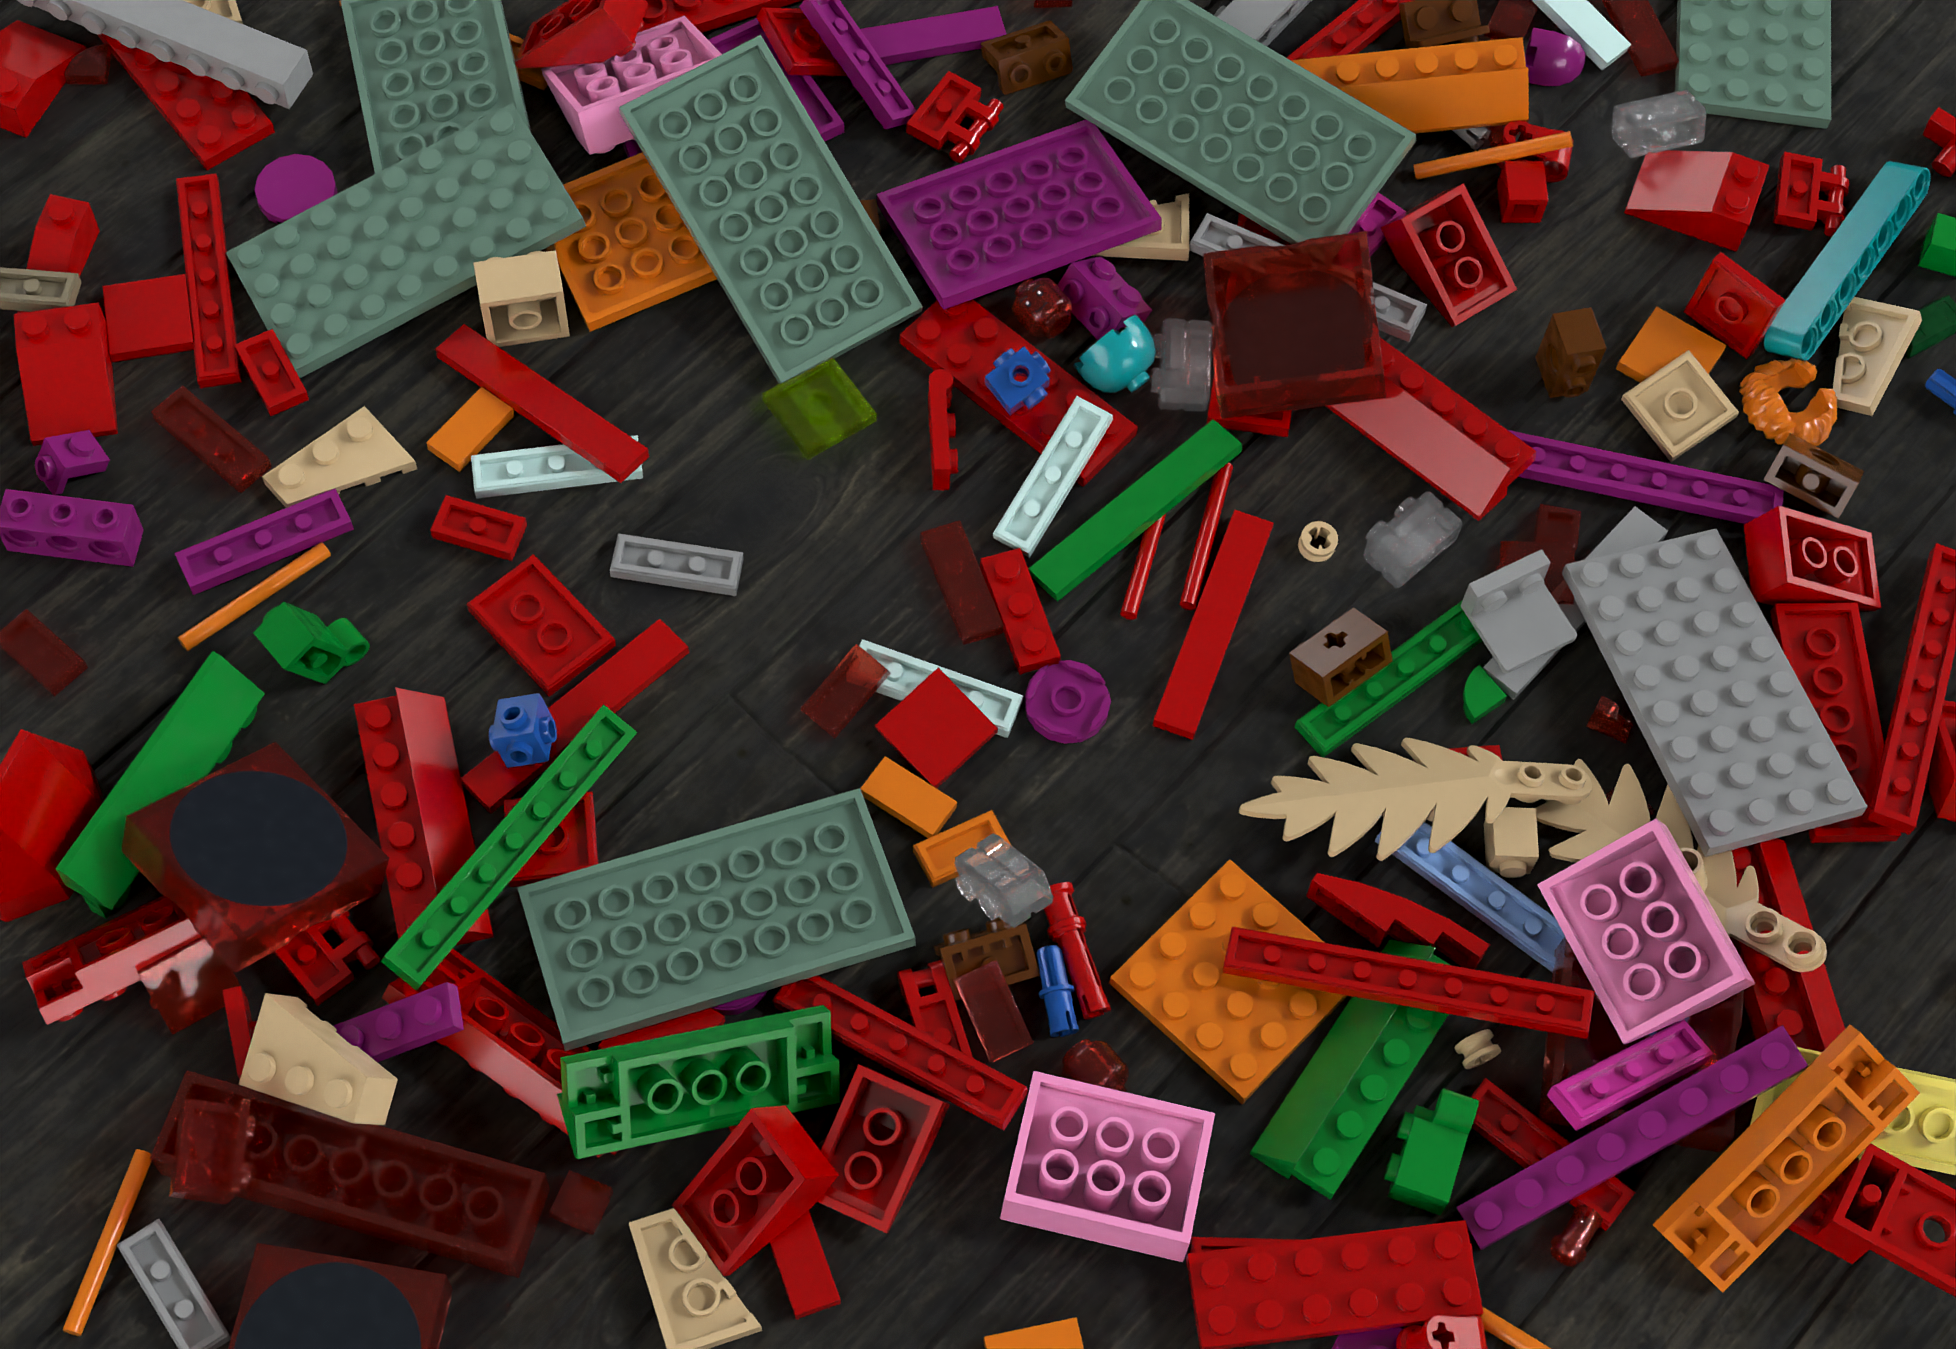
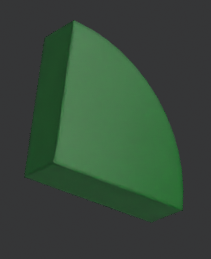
M1480 665L1469 675L1463 691V708L1471 724H1474L1503 704L1507 697Z

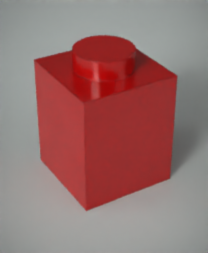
M1525 159L1504 161L1497 182L1501 223L1541 222L1548 203L1544 161H1528Z

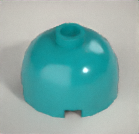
M1133 315L1123 321L1127 327L1121 332L1112 329L1082 354L1079 358L1080 362L1073 365L1082 378L1093 388L1102 392L1116 393L1127 387L1132 393L1150 379L1146 371L1155 359V343L1148 328L1137 315Z

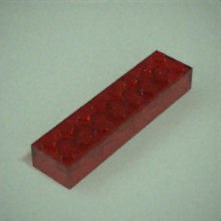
M187 1070L150 1157L158 1171L164 1176L516 1278L520 1276L550 1191L546 1174L543 1172L379 1125L351 1123L250 1088Z

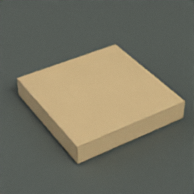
M1689 350L1623 394L1621 399L1670 462L1735 419L1739 414V411Z

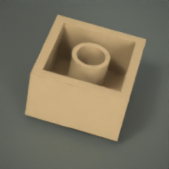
M556 250L548 252L533 251L527 255L507 258L493 257L486 261L473 262L487 340L498 347L570 337Z

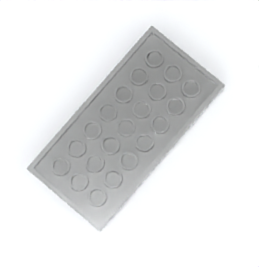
M1717 529L1565 564L1562 576L1705 857L1863 815L1867 808L1863 797Z

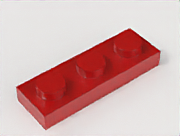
M1021 548L980 558V569L1019 674L1038 670L1048 664L1049 666L1059 664L1061 655Z

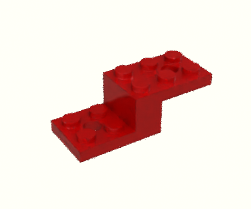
M1871 1143L1787 1227V1229L1850 1264L1855 1263L1866 1252L1871 1250L1956 1297V1190ZM1932 1220L1941 1225L1945 1232L1944 1242H1933L1925 1235L1923 1230L1924 1221Z

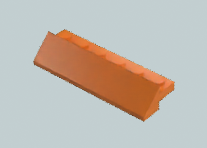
M1523 37L1291 60L1415 134L1507 125L1515 120L1529 121L1528 67H1526Z
M1849 1025L1664 1212L1653 1226L1723 1293L1920 1092L1893 1064L1878 1052L1860 1031Z

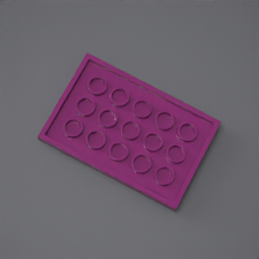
M1088 120L1077 122L876 194L877 206L943 310L1162 229V218L1097 126Z

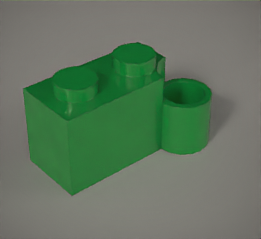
M282 602L279 606L267 612L263 618V623L253 632L284 670L326 684L343 666H350L361 660L370 648L368 641L347 618L337 619L327 627L317 615L286 602Z
M1443 1088L1434 1111L1416 1105L1412 1113L1404 1112L1396 1136L1404 1140L1400 1155L1392 1153L1384 1176V1180L1391 1182L1387 1197L1441 1215L1450 1200L1466 1140L1476 1116L1479 1100Z

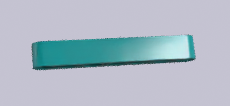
M1888 161L1884 164L1781 307L1764 337V347L1767 352L1803 361L1809 360L1925 198L1930 186V171L1928 168Z

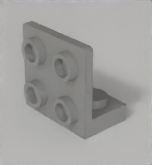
M1542 549L1469 583L1461 603V608L1504 673L1512 672L1570 644L1577 637L1575 629L1544 584V578L1551 562Z

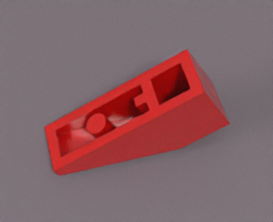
M52 194L49 195L35 227L26 269L78 273L80 277L100 232L89 202ZM17 311V313L28 312V311Z

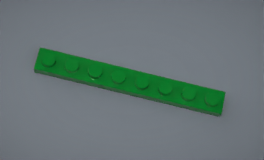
M603 704L380 962L417 991L637 734V731Z

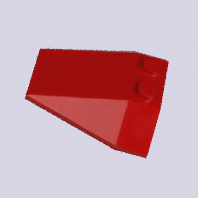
M23 729L19 731L0 764V920L4 922L15 920L68 900L74 890L64 884L55 868L104 802L96 775L84 751Z

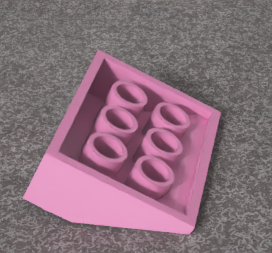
M685 16L637 33L635 38L636 45L622 57L614 55L601 63L541 68L543 77L572 131L589 155L606 153L613 150L620 143L631 139L635 140L619 113L620 106L722 55Z
M1658 819L1648 822L1537 884L1623 1044H1628L1710 1008L1755 984L1668 827Z
M1033 1071L1000 1219L1183 1262L1191 1240L1215 1113Z

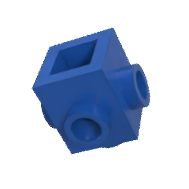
M1024 346L1017 352L1012 348L1004 352L993 362L996 368L985 376V385L1011 416L1024 405L1028 409L1033 408L1048 395L1045 389L1049 387L1050 378L1047 374L1051 369L1037 351L1031 355ZM1017 376H1023L1027 380L1019 382L1016 381L1014 378Z
M540 693L499 699L494 725H491L489 728V741L492 749L499 752L506 767L510 768L549 761L551 744L556 741L557 729L555 721Z

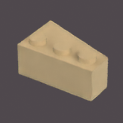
M265 993L239 1085L351 1123L385 1125L398 1079L358 1046H352L336 1033L337 1029L327 1021L320 1020L306 1008L307 1004L298 997Z

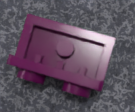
M1102 256L1072 262L1054 290L1055 295L1097 340L1101 339L1112 329L1119 331L1120 328L1126 327L1123 321L1133 315H1137L1142 322H1145L1152 311L1142 299L1141 294L1135 288L1129 286L1116 272L1114 265Z

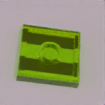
M834 358L763 393L764 403L808 460L877 421V413Z

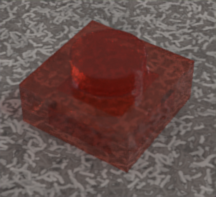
M569 1170L550 1209V1217L594 1235L613 1195V1189L610 1186Z

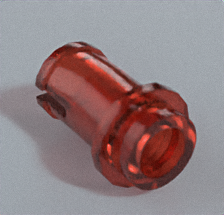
M1577 1205L1561 1235H1555L1551 1240V1245L1553 1246L1551 1249L1552 1256L1560 1263L1569 1267H1574L1577 1262L1584 1261L1587 1256L1585 1249L1597 1229L1603 1223V1218L1594 1209L1586 1220L1585 1214L1589 1209L1586 1205Z

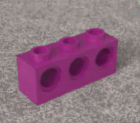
M5 489L0 506V538L7 551L134 567L144 529L133 505Z

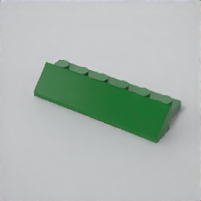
M213 651L55 868L64 884L80 893L92 912L106 919L114 908H119L126 901L130 893V885L139 872L147 870L156 856V848L166 834L170 835L172 816L180 801L196 786L207 781V776L216 763H222L227 758L232 748L233 739L241 728H246L251 724L256 715L258 703L265 695L261 689L227 660Z
M1389 940L1381 952L1450 965L1434 955L1436 947ZM1352 997L1256 1142L1250 1155L1289 1180L1291 1175L1331 1200L1449 1014Z
M824 1005L560 1057L562 1093H558L557 1097L573 1153L577 1159L738 1125L751 1108L786 1105L791 1113L840 1103L839 1060L832 1054L831 1011Z

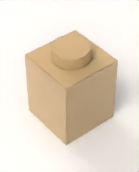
M1505 807L1493 823L1488 824L1484 822L1483 824L1486 867L1494 873H1500L1503 877L1517 878L1530 874L1539 858L1536 808Z

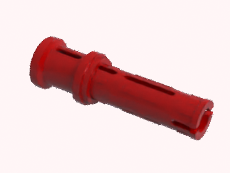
M1056 883L1037 892L1035 898L1037 904L1043 905L1050 925L1047 930L1049 938L1053 942L1058 943L1062 950L1064 962L1077 994L1084 1019L1096 1018L1104 1015V1012H1109L1111 1007L1104 994L1099 975L1083 934L1086 931L1085 927L1087 924L1085 918L1078 915L1072 898L1074 893L1072 883Z

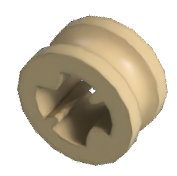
M1311 522L1305 526L1298 541L1299 551L1304 558L1310 561H1326L1333 555L1338 545V535L1336 530L1326 522ZM1312 535H1314L1315 539H1317L1318 535L1326 539L1325 549H1322V545H1319L1318 549L1311 546Z
M1490 1029L1474 1033L1455 1045L1456 1052L1463 1054L1465 1057L1462 1062L1465 1069L1482 1065L1501 1052L1499 1045L1492 1044L1491 1042L1494 1035Z

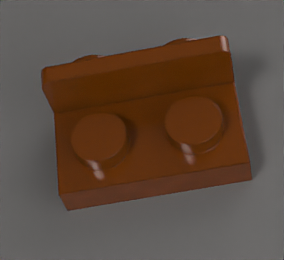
M1412 0L1399 3L1406 49L1439 46L1455 41L1456 44L1479 42L1478 35L1490 33L1489 25H1481L1477 0Z
M1051 20L980 43L982 57L997 71L999 88L1005 95L1070 74L1073 71L1069 38Z
M1004 916L985 922L987 929L970 934L969 929L964 928L942 935L944 942L933 946L935 954L940 956L955 1001L1040 976L1026 923L1021 921L1012 922L1011 916Z

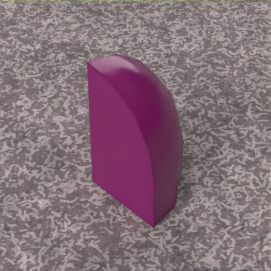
M1533 27L1525 50L1529 83L1542 86H1560L1572 82L1581 74L1585 64L1586 53L1581 44L1570 36Z

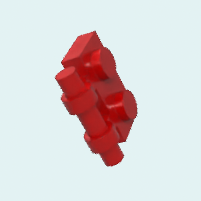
M948 71L906 124V133L937 150H940L946 141L949 140L955 144L949 153L951 159L957 163H962L967 155H973L978 149L980 138L984 133L991 131L999 121L998 115L1002 112L1004 106L995 98L991 99L987 105L978 102L981 98V88ZM966 116L974 120L968 130L960 126V123Z
M1784 151L1779 164L1773 223L1812 231L1817 219H1820L1825 224V235L1832 237L1846 218L1847 210L1843 206L1844 197L1848 194L1849 190L1846 167L1834 165L1831 167L1830 173L1822 172L1823 159ZM1819 191L1825 192L1828 196L1827 201L1819 200Z
M326 892L319 894L313 900L312 904L319 913L309 920L298 907L261 934L267 945L317 1006L355 979L352 971L346 965L351 960L358 959L366 970L373 968L380 961V957L372 948L373 941L364 931L359 932L348 919L349 912L342 903H335ZM328 930H334L343 941L335 949L322 936Z

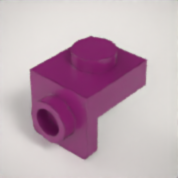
M90 430L44 438L34 466L38 478L44 481L53 495L63 493L68 478L104 472L110 459Z

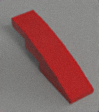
M1317 873L1312 879L1306 894L1309 899L1377 947L1390 935L1397 941L1436 947V949L1460 966L1475 969L1490 946L1484 940L1438 913L1411 900L1363 883Z

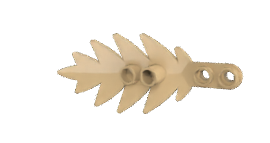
M1404 738L1401 746L1416 762L1376 747L1355 743L1351 748V752L1367 770L1345 762L1311 756L1307 764L1322 781L1291 776H1274L1271 784L1278 793L1266 795L1242 804L1239 808V813L1257 818L1285 819L1284 841H1290L1303 836L1334 816L1328 848V855L1330 857L1338 855L1358 841L1382 816L1383 823L1376 858L1383 861L1413 836L1425 820L1432 821L1428 851L1435 853L1468 825L1485 801V822L1491 824L1503 812L1510 798H1516L1526 803L1547 799L1557 800L1567 805H1575L1589 796L1593 784L1590 776L1583 769L1575 765L1502 761L1494 753L1474 745L1468 747L1466 753L1469 757L1439 745L1412 738Z
M1578 759L1574 765L1583 769L1592 780L1593 786L1589 796L1575 805H1567L1557 800L1544 799L1546 803L1536 807V819L1538 822L1562 830L1580 833L1551 847L1549 853L1552 858L1577 863L1651 821L1644 793L1629 764H1625L1621 770L1610 804H1608L1606 796L1591 770L1583 760ZM1667 785L1656 819L1668 827L1729 938L1732 937L1797 972H1808L1820 967L1827 956L1826 944L1822 937L1815 931L1805 928L1780 915L1777 911L1758 903L1759 887L1753 866L1746 867L1737 887L1732 850L1707 857L1704 856L1700 846L1695 850L1691 829L1669 785ZM1764 930L1771 931L1769 933L1760 934V932ZM1800 951H1809L1807 954H1797Z

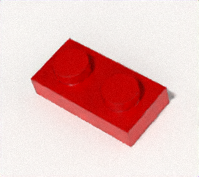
M273 329L234 345L238 357L270 416L309 400L303 383Z
M445 495L430 531L434 539L512 561L526 530L527 523L524 517Z

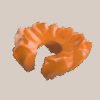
M1791 358L1788 361L1773 360L1756 366L1754 372L1748 374L1740 383L1742 388L1739 391L1743 395V413L1748 415L1749 423L1754 425L1756 430L1764 432L1766 439H1774L1777 444L1781 445L1784 444L1789 433L1814 446H1819L1829 437L1832 426L1837 420L1836 392L1833 389L1820 388L1805 410L1797 413L1788 412L1787 406L1778 392L1788 387L1805 388L1811 381L1815 380L1817 374L1815 365L1807 360L1802 361Z

